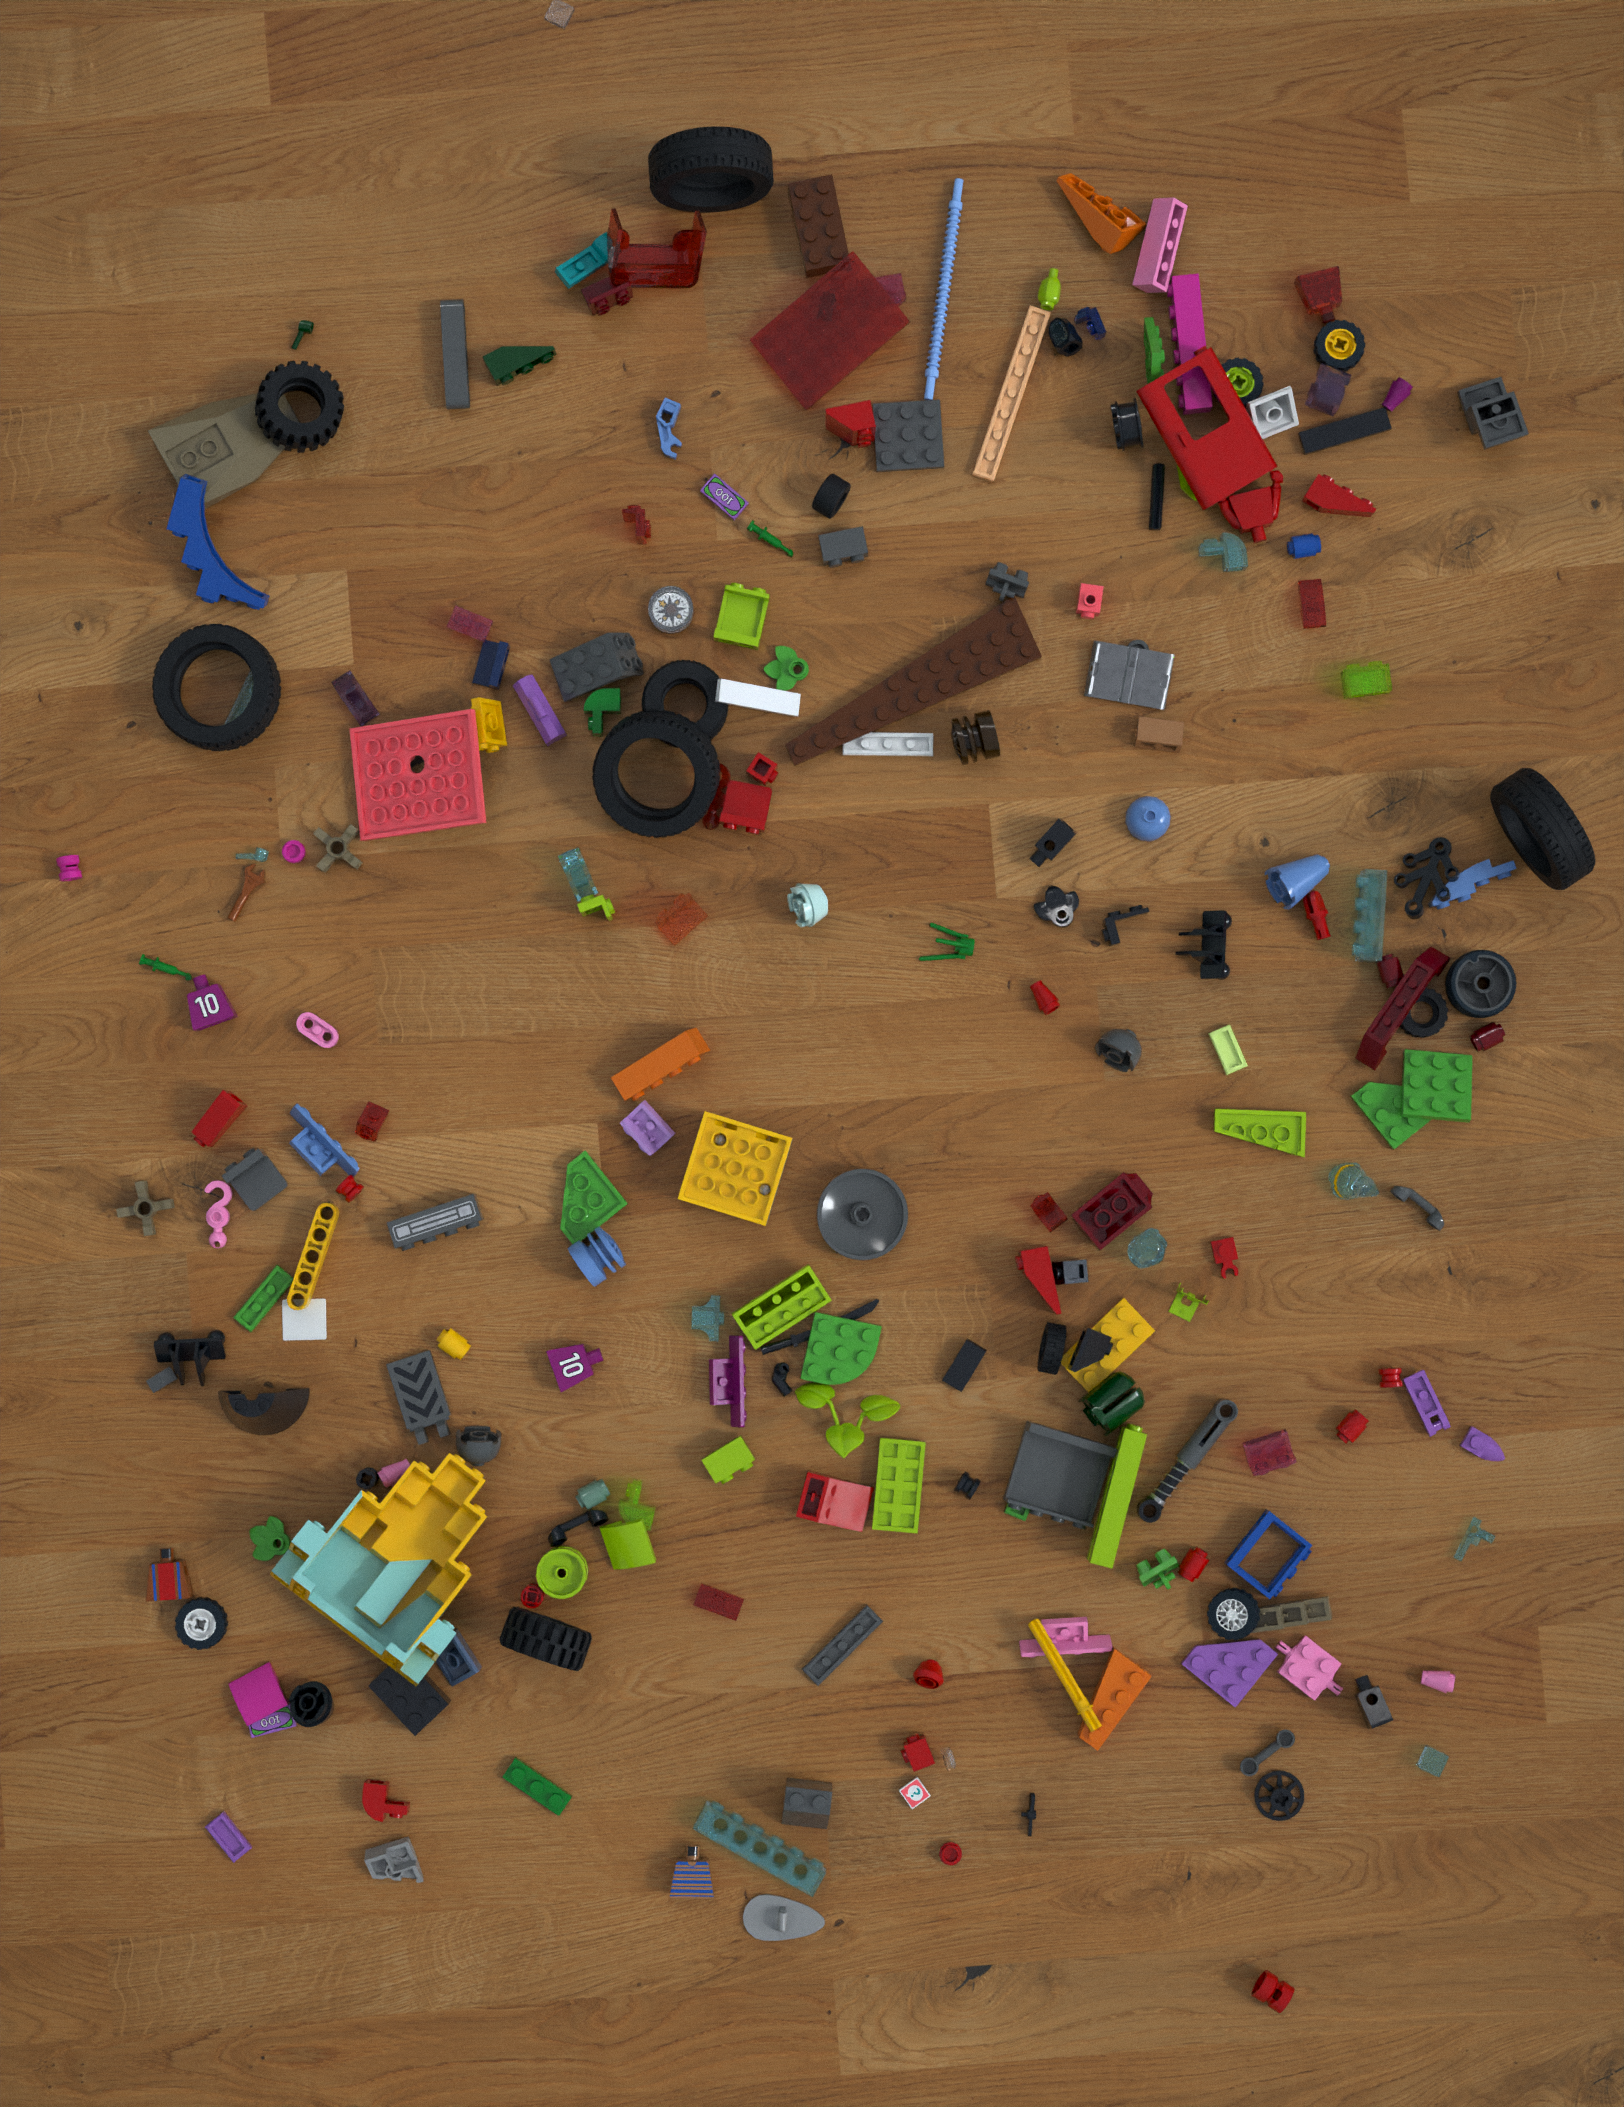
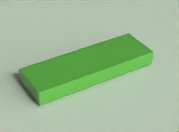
M276 1265L233 1318L252 1332L290 1287L294 1277L279 1265Z

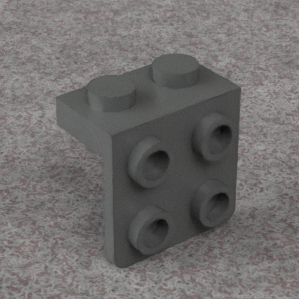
M252 1148L243 1155L244 1160L240 1163L233 1162L224 1169L226 1173L222 1177L226 1183H231L248 1208L256 1211L287 1188L288 1183L263 1149L255 1150Z

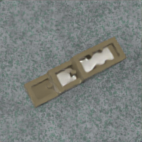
M1329 1596L1258 1607L1260 1608V1620L1252 1633L1332 1620Z

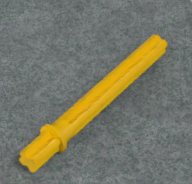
M1038 1618L1028 1623L1031 1632L1078 1710L1077 1715L1081 1714L1089 1730L1093 1732L1102 1726L1091 1708L1093 1704L1090 1705L1040 1620Z

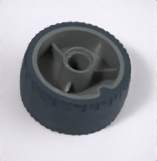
M1475 950L1463 954L1451 965L1446 976L1445 989L1449 1001L1459 1012L1473 1018H1487L1500 1013L1510 1004L1516 992L1517 982L1512 966L1503 956L1489 950ZM1480 977L1484 978L1487 982V987L1484 990L1477 986V980Z

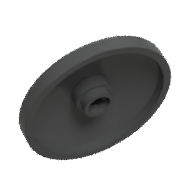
M854 1169L838 1175L825 1187L817 1205V1224L823 1239L835 1252L850 1259L871 1260L885 1255L899 1243L906 1230L908 1207L901 1189L888 1176L875 1170Z

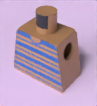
M686 1845V1857H677L670 1899H714L709 1858L699 1857L700 1845Z

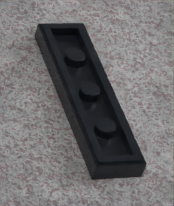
M1384 407L1299 432L1298 436L1304 455L1383 433L1392 428L1386 408Z

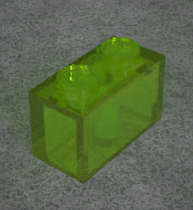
M1373 661L1368 663L1369 666L1360 667V664L1347 665L1346 669L1341 672L1344 699L1390 693L1392 691L1389 663L1382 664V661Z

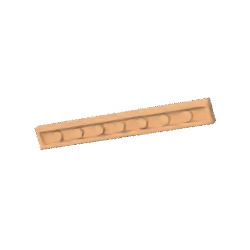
M1029 306L972 476L994 482L1051 314L1049 311Z

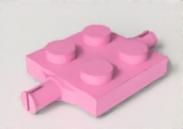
M1305 1635L1292 1648L1282 1640L1278 1642L1275 1648L1286 1656L1284 1663L1277 1673L1314 1701L1326 1688L1330 1689L1337 1696L1340 1694L1339 1691H1342L1343 1688L1333 1681L1334 1674L1341 1666L1338 1660Z

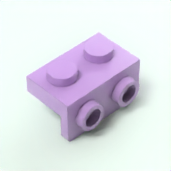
M646 1100L641 1102L620 1122L624 1132L632 1136L638 1143L639 1148L649 1156L658 1151L676 1134Z

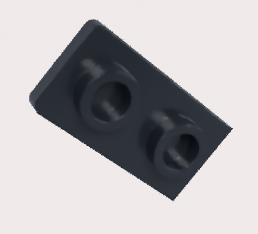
M1142 905L1129 908L1130 912L1121 914L1120 910L1108 913V918L1103 920L1105 929H1101L1104 942H1108L1109 946L1118 945L1120 939L1115 922L1149 913V908H1143Z

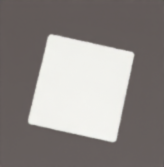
M287 1299L282 1300L283 1340H325L327 1338L326 1299H311L308 1307L302 1310H293L288 1306ZM293 1299L297 1306H301L304 1303V1299Z

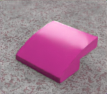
M270 1662L229 1683L234 1700L247 1726L289 1704Z

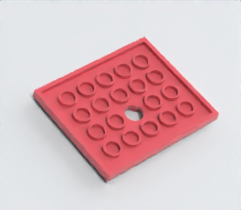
M474 709L350 728L360 841L486 823ZM415 756H421L425 763L420 773H415L410 767V763L415 759Z

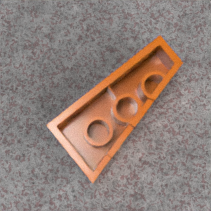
M697 1027L689 1029L615 1074L611 1079L624 1101L631 1098L633 1101H636L645 1095L644 1090L649 1087L653 1090L664 1083L662 1079L667 1076L673 1078L682 1072V1067L687 1064L692 1066L701 1060L700 1057L709 1052L710 1049Z

